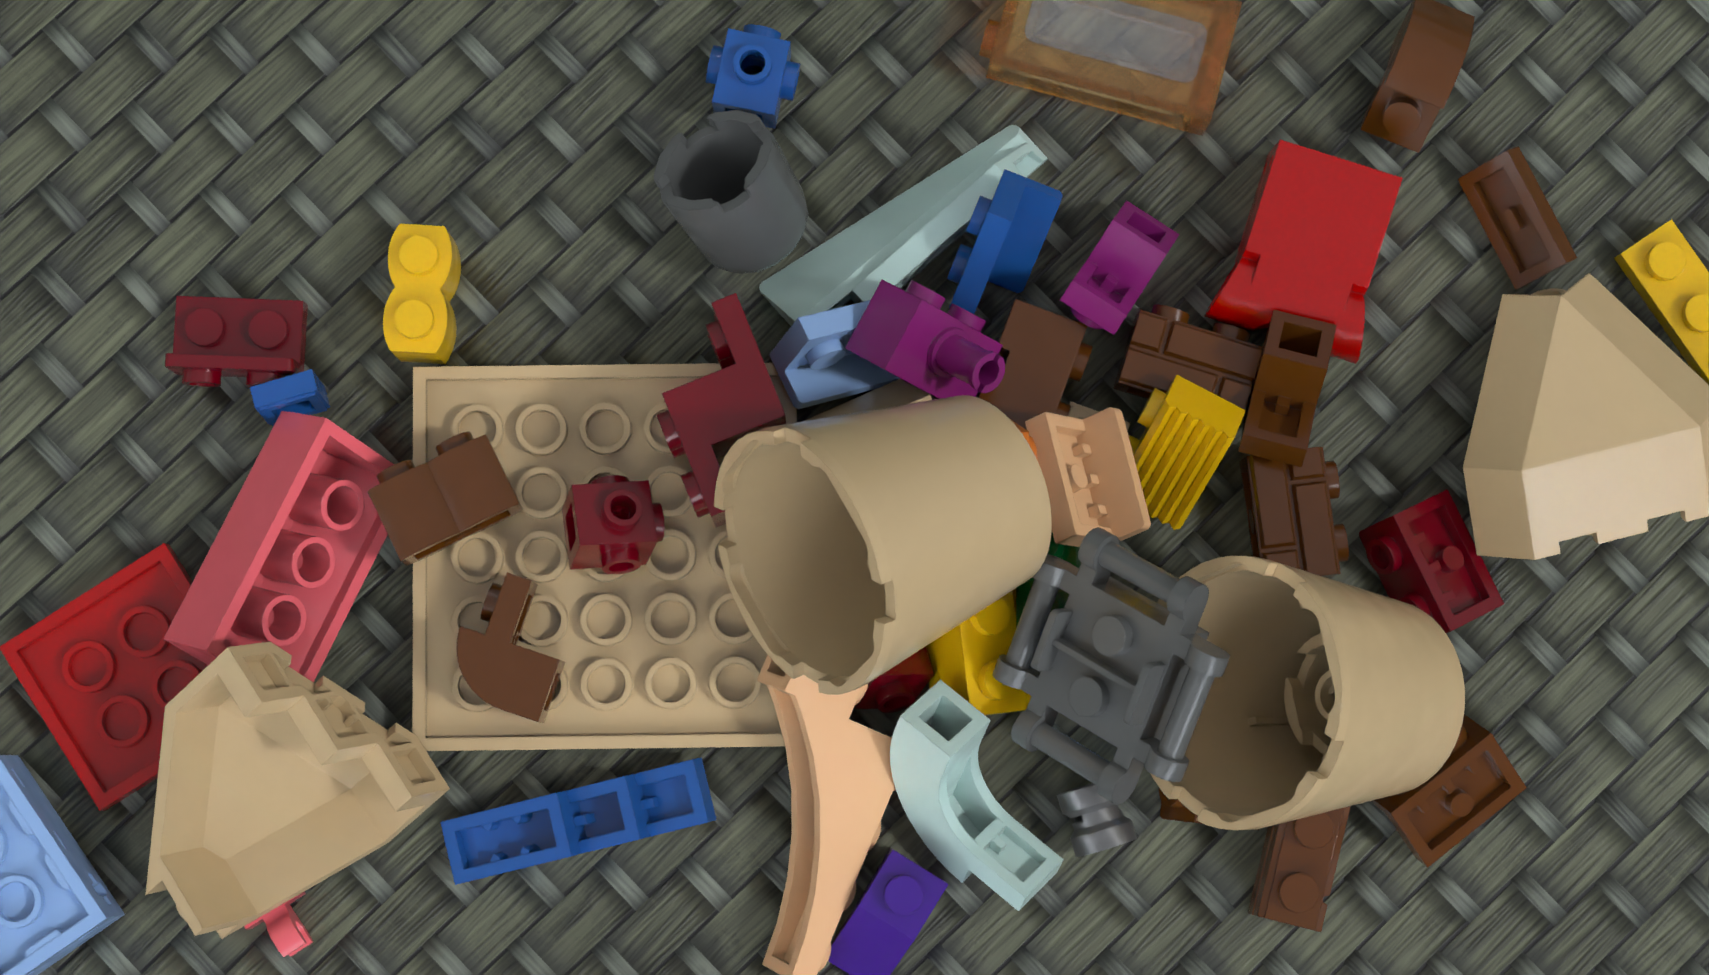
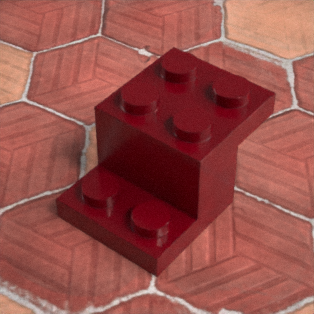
M736 293L711 302L715 321L705 324L721 370L662 393L668 410L656 414L673 457L676 458L686 454L693 470L680 476L697 517L699 518L710 513L716 528L726 524L725 510L714 507L716 481L720 469L717 459L725 456L731 446L746 434L766 427L786 424L785 412Z

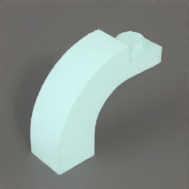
M940 679L900 715L893 732L890 745V767L896 792L908 819L920 838L951 874L963 883L973 873L1019 911L1057 873L1064 859L1008 814L991 794L981 774L978 761L979 746L991 720Z

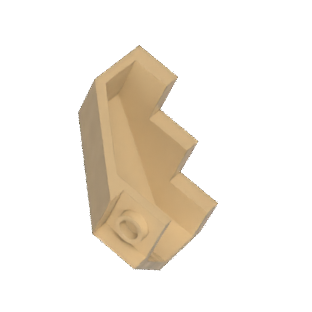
M1590 273L1585 275L1567 291L1553 288L1540 290L1531 295L1502 294L1463 464L1476 554L1479 556L1537 560L1561 554L1560 541L1592 535L1593 540L1597 544L1649 532L1648 519L1680 512L1681 518L1685 522L1709 516V385Z
M272 642L227 647L165 706L145 895L168 890L176 903L178 913L188 923L195 936L217 931L221 939L225 938L386 845L450 789L415 734L398 723H395L387 730L363 714L365 712V702L325 676H322L314 683L289 667L292 655Z

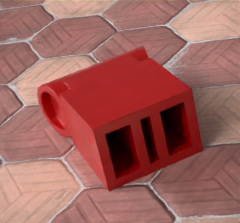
M1280 139L1267 155L1236 255L1235 265L1221 285L1204 316L1249 331L1268 328L1273 310L1335 324L1337 326L1330 356L1356 364L1360 357L1364 334V295L1369 287L1403 178Z

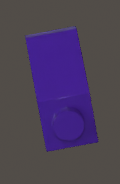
M890 847L832 942L828 961L850 975H891L916 939L947 888L948 883Z

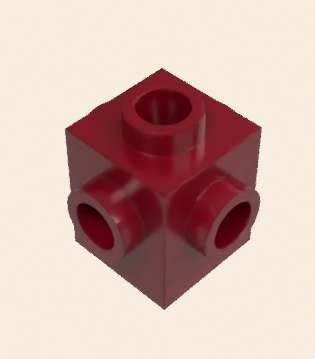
M609 475L595 479L591 484L571 485L562 508L570 570L602 568V571L607 574H624L637 570L641 565H646L656 543L663 540L665 530L663 509L660 503H652L649 480L629 481L625 476Z

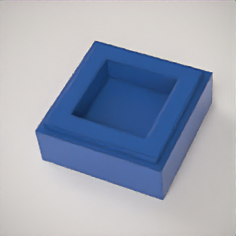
M312 369L250 387L255 409L272 426L276 423L281 411L313 415L327 411V408H330L325 386Z

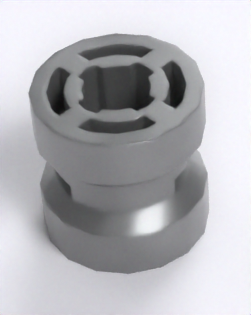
M1094 783L1057 795L1062 814L1074 820V824H1072L1074 832L1070 840L1076 857L1100 852L1137 839L1132 820L1123 816L1122 810L1118 808V805L1100 796L1097 792V785Z

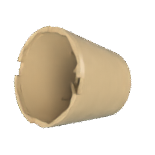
M953 396L760 429L746 434L731 446L719 469L715 488L714 507L725 510L728 536L727 541L718 544L719 554L731 593L746 624L764 651L786 674L793 679L805 675L818 683L819 693L827 695L848 693L870 683L1028 581L1039 571L1044 563L1051 541L1052 515L1050 499L1042 470L1034 452L1020 430L1002 411L989 402L974 396Z
M1254 556L1215 558L1197 565L1179 577V579L1185 576L1192 577L1208 587V601L1198 626L1210 632L1207 641L1220 647L1230 655L1223 676L1214 678L1185 753V756L1189 759V764L1182 781H1166L1151 774L1168 799H1178L1185 807L1198 816L1196 821L1225 830L1261 829L1410 791L1433 777L1449 758L1463 723L1465 710L1464 678L1453 644L1441 626L1427 613L1413 605ZM1159 599L1157 603L1167 608V603Z

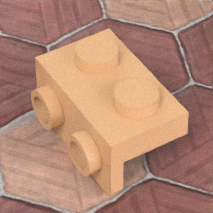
M1109 407L1085 419L1044 412L1025 421L1027 431H1029V435L1033 438L1036 445L1037 461L1042 470L1049 494L1052 533L1055 544L1080 547L1087 533L1097 527L1117 536L1120 541L1150 528L1151 521L1123 413L1120 409Z

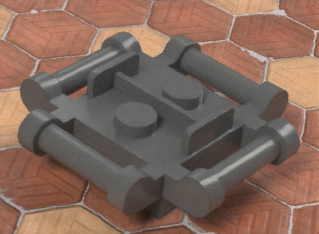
M1097 527L1087 533L1080 545L1078 558L1081 565L1079 568L1059 557L1047 554L1041 568L1033 576L1034 582L1007 655H999L992 676L1006 686L1021 689L1031 695L1027 709L1018 716L1012 727L1011 739L1013 742L1030 752L1039 749L1097 785V792L1100 796L1113 804L1119 805L1124 803L1133 793L1143 767L1152 775L1166 781H1182L1189 764V759L1185 756L1189 742L1214 678L1223 676L1230 655L1220 647L1207 641L1210 632L1198 626L1209 597V589L1206 585L1189 576L1182 577L1181 579L1121 547L1117 536ZM1111 572L1167 603V608L1110 577ZM1059 588L1067 592L1069 597L1065 608L1053 609L1051 611ZM1058 712L1117 747L1113 761L1109 762L1055 729L1053 725Z

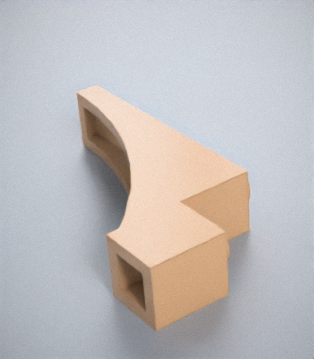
M767 655L757 681L767 685L785 743L791 785L792 835L787 880L780 911L762 965L779 975H817L824 968L830 957L832 937L842 913L850 906L854 899L856 879L868 851L878 841L881 832L882 816L892 792L896 790L890 767V745L892 738L849 719L854 706L863 698L868 684L839 695L819 693L818 683L805 675L795 679L791 678Z

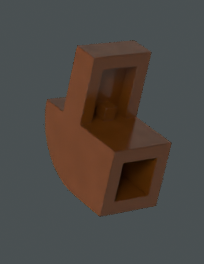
M1434 0L1412 1L1392 44L1388 66L1362 120V131L1415 152H1420L1439 110L1444 109L1457 80L1471 41L1475 16Z
M1273 310L1244 418V428L1238 452L1302 467L1309 444L1317 401L1328 370L1337 325Z
M507 572L503 585L493 582L484 601L480 619L489 622L486 633L483 634L460 626L457 638L459 667L470 688L488 704L501 710L545 723L565 662L517 645L538 584L532 580Z

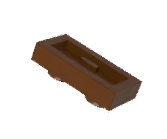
M1519 146L1501 153L1458 178L1515 290L1527 286L1577 259Z

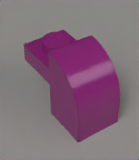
M1126 200L1087 261L1066 289L1060 301L1071 307L1073 315L1083 324L1094 329H1105L1115 335L1180 234Z

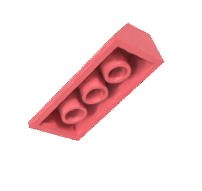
M281 411L163 639L207 665L227 647L272 642L292 655L290 668L314 682L388 535L367 491L379 485L380 483L376 476L394 464L327 418Z

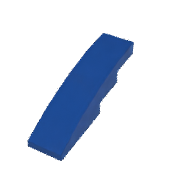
M701 757L501 806L440 823L454 883L457 885L712 822L717 819Z

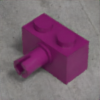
M882 279L845 349L939 399L961 395L976 397L978 391L981 393L991 392L998 387L1005 374V362L1003 357L999 355L1003 345L981 333L986 321L953 303L947 313L943 312L940 309L946 298L911 280L906 291Z

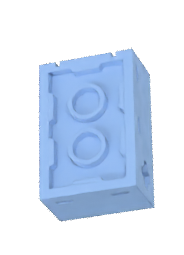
M0 755V975H38L125 914L18 755Z

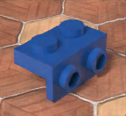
M1004 169L992 200L980 195L966 229V232L977 236L973 248L960 244L948 274V280L958 283L951 304L953 303L974 314L987 281L1016 293H1021L1024 290L1061 203L1063 195L1059 190Z

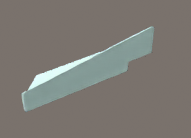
M1009 125L762 281L759 286L760 292L788 324L792 326L798 317L843 307L850 300L854 304L871 300L882 279L901 289L966 232L980 195L992 200L1004 169L1028 178L1048 158L1020 127Z

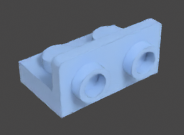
M870 300L798 317L771 351L769 356L795 408L802 409L874 390L901 379L845 349Z

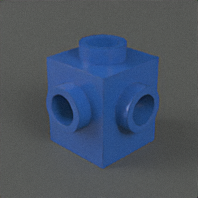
M748 24L744 26L743 31L728 28L724 47L713 45L707 68L706 83L715 84L712 99L713 113L740 110L756 114L762 120L765 127L775 129L782 99L793 101L801 64L790 61L791 41L780 39V32L761 25ZM751 71L760 72V73H758V74H756V75H749V74H747L748 72H751Z

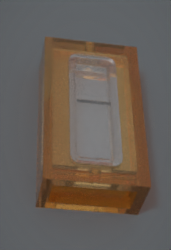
M1006 0L1001 21L988 19L978 56L990 59L986 78L1203 136L1212 119L1242 2L1237 0Z

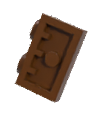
M1464 714L1461 731L1455 747L1444 765L1433 777L1415 789L1372 800L1371 802L1388 816L1415 858L1428 868L1527 787L1492 733Z

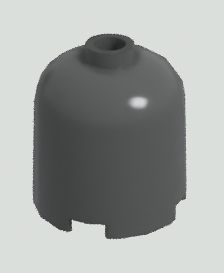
M740 110L715 112L707 116L710 126L698 130L688 139L685 138L683 133H678L671 139L658 158L653 175L654 181L660 189L662 202L709 262L716 268L732 273L760 272L782 261L792 253L801 240L809 214L805 196L775 136L765 127L762 120L756 114Z

